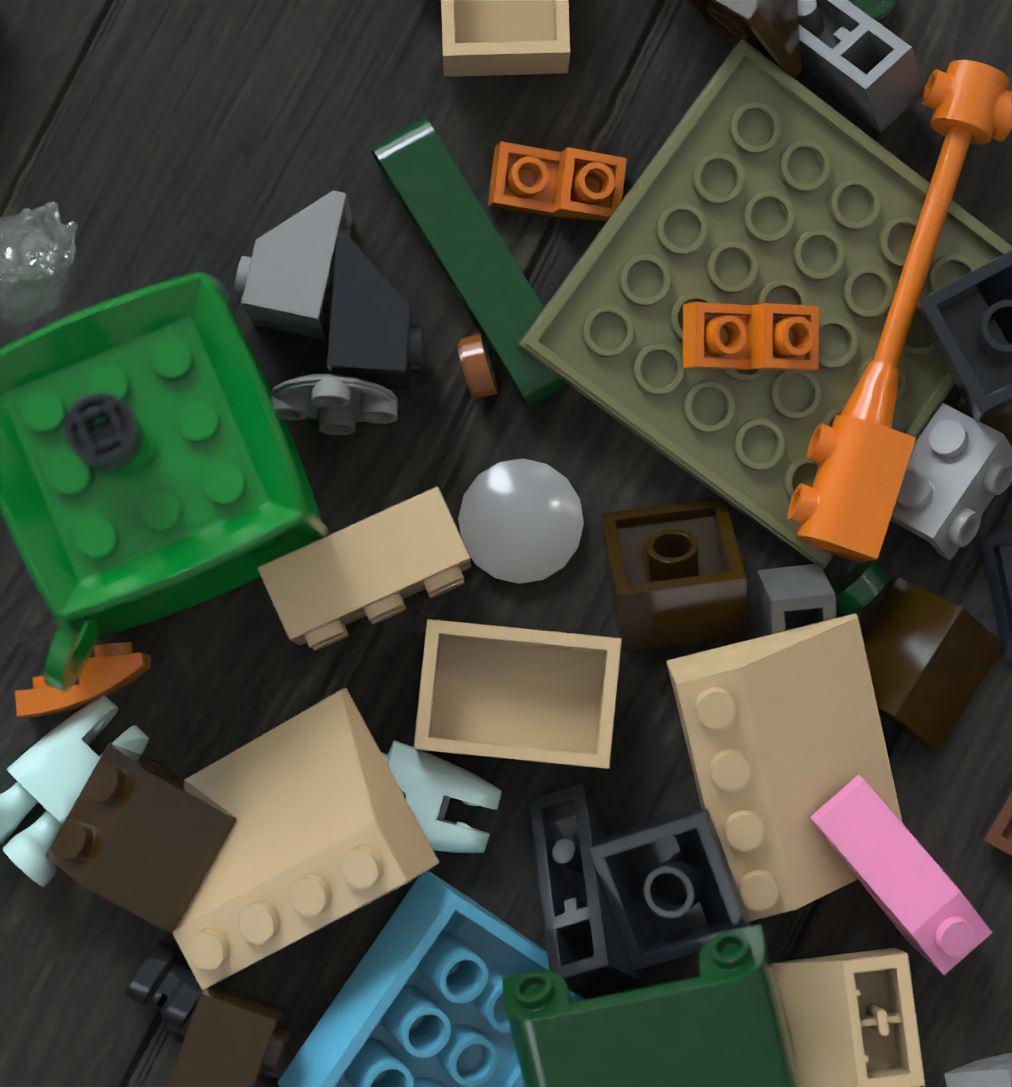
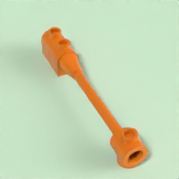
M955 60L949 63L946 72L935 69L926 83L921 104L934 109L930 126L937 133L945 136L881 338L873 361L868 363L841 414L834 417L832 427L822 423L816 427L807 450V459L820 463L813 485L811 487L800 483L789 504L787 518L800 524L796 535L799 541L856 563L878 559L915 444L916 437L892 429L900 376L898 365L969 144H987L991 141V138L1002 142L1012 129V91L1007 89L1010 82L1009 78L1000 70L987 64L970 60Z

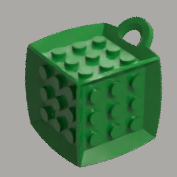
M195 273L104 302L51 324L0 350V510L33 580L55 618L54 624L57 626V631L48 654L44 672V683L60 691L67 692L74 685L89 660L96 643L103 640L105 635L154 621L220 596L260 577L258 567L327 537L329 534L328 528L321 521L312 489L285 420L277 419L271 404L272 391L235 322L229 293L218 279L207 274ZM98 392L115 395L127 404L140 423L143 436L140 452L133 462L124 468L110 472L95 470L85 464L67 443L64 431L66 415L72 405L85 395Z

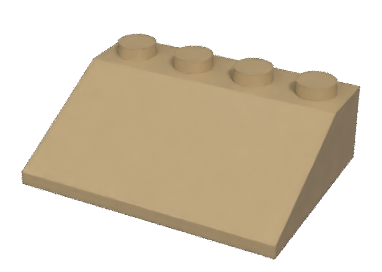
M856 613L667 660L701 808L709 810L749 920L752 921L796 910L858 880L809 818L857 775H860L902 822L859 619Z
M347 688L338 691L185 779V781L237 819L173 931V935L201 989L204 990L403 885L439 863Z

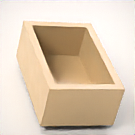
M441 0L444 77L568 73L570 60L569 0Z
M437 486L258 567V570L289 639L299 646L308 643L309 648L313 647L314 651L349 636L345 625L367 616L373 625L405 611L407 608L403 599L426 589L429 597L433 598L464 584L462 572L471 569V560Z
M427 619L414 749L609 769L621 638Z

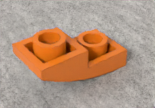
M501 141L495 146L487 207L545 216L608 221L622 202L627 158L569 147L562 152H556Z
M705 302L683 304V368L770 371L818 370L819 306L772 303L740 305Z
M132 642L96 645L94 647L95 657H90L79 676V685H73L67 692L46 685L44 683V676L32 678L33 689L15 691L17 716L31 718L56 714L87 705L102 695H111L138 679L151 668L150 655L133 653Z

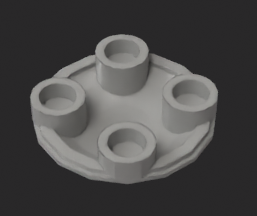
M312 374L297 377L275 386L271 393V404L277 419L302 420L307 418L318 421V431L329 435H350L355 432L356 422L366 421L385 424L395 422L398 416V398L393 391L367 379L350 375Z
M524 458L499 462L479 474L463 496L458 517L461 539L475 566L496 579L517 584L541 581L562 570L579 547L584 525L580 498L568 479L548 464Z

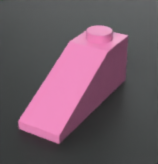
M857 775L809 817L906 941L941 974H947L992 934V931L963 893L860 775Z

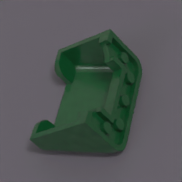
M761 924L723 932L706 942L700 951L699 967L701 977L571 1003V996L565 979L558 973L539 970L502 977L503 1004L524 1086L800 1087L791 1031Z

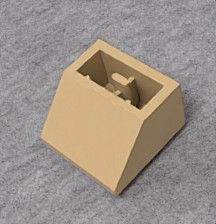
M897 948L772 962L791 1031L800 1087L925 1086L908 953Z

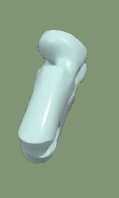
M105 695L93 700L43 736L7 768L8 772L17 782L10 789L0 794V844H3L14 833L24 817L38 802L46 809V812L35 823L15 835L3 847V851L12 862L42 887H45L52 880L57 871L56 864L45 855L101 757L88 744L106 727L118 711V707ZM133 725L114 740L112 744L142 755L149 738L137 725Z
M393 740L388 754L382 752L381 754L432 849L454 853H483L490 836L489 833L472 828L463 822L457 821L455 823L444 819L450 797L462 800L464 804L470 806H483L497 810L502 791L461 767L425 751L414 749V747Z

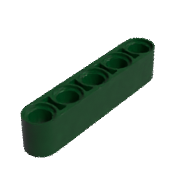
M423 117L372 147L370 151L383 176L478 331L482 333L486 344L524 405L529 409L569 385L517 346L544 307L429 121Z

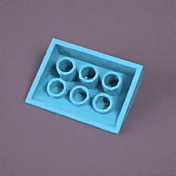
M426 870L416 880L277 1083L280 1087H524L503 1004L502 977L530 971H549L547 951L481 905ZM569 991L571 1003L584 1000V997Z

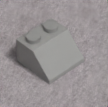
M333 190L256 239L252 258L241 257L235 280V294L241 295V305L244 306L254 326L327 341L331 320L337 237L350 238L353 224L346 193Z

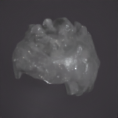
M46 203L43 207H37L33 211L29 208H23L21 213L0 217V321L7 322L8 324H23L39 319L56 309L60 304V299L64 296L65 286L70 280L68 269L73 264L76 254V245L74 243L78 225L73 221L66 225L61 223L58 203Z

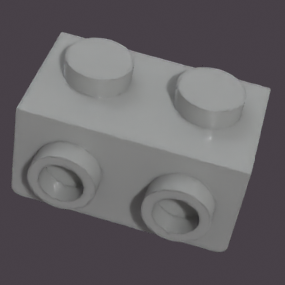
M942 403L914 444L890 521L930 542L941 556L949 560L952 559L960 547L966 546L975 537L980 527L981 515L994 496L1003 493L1012 482V446L1005 435L981 422L976 423L975 419Z

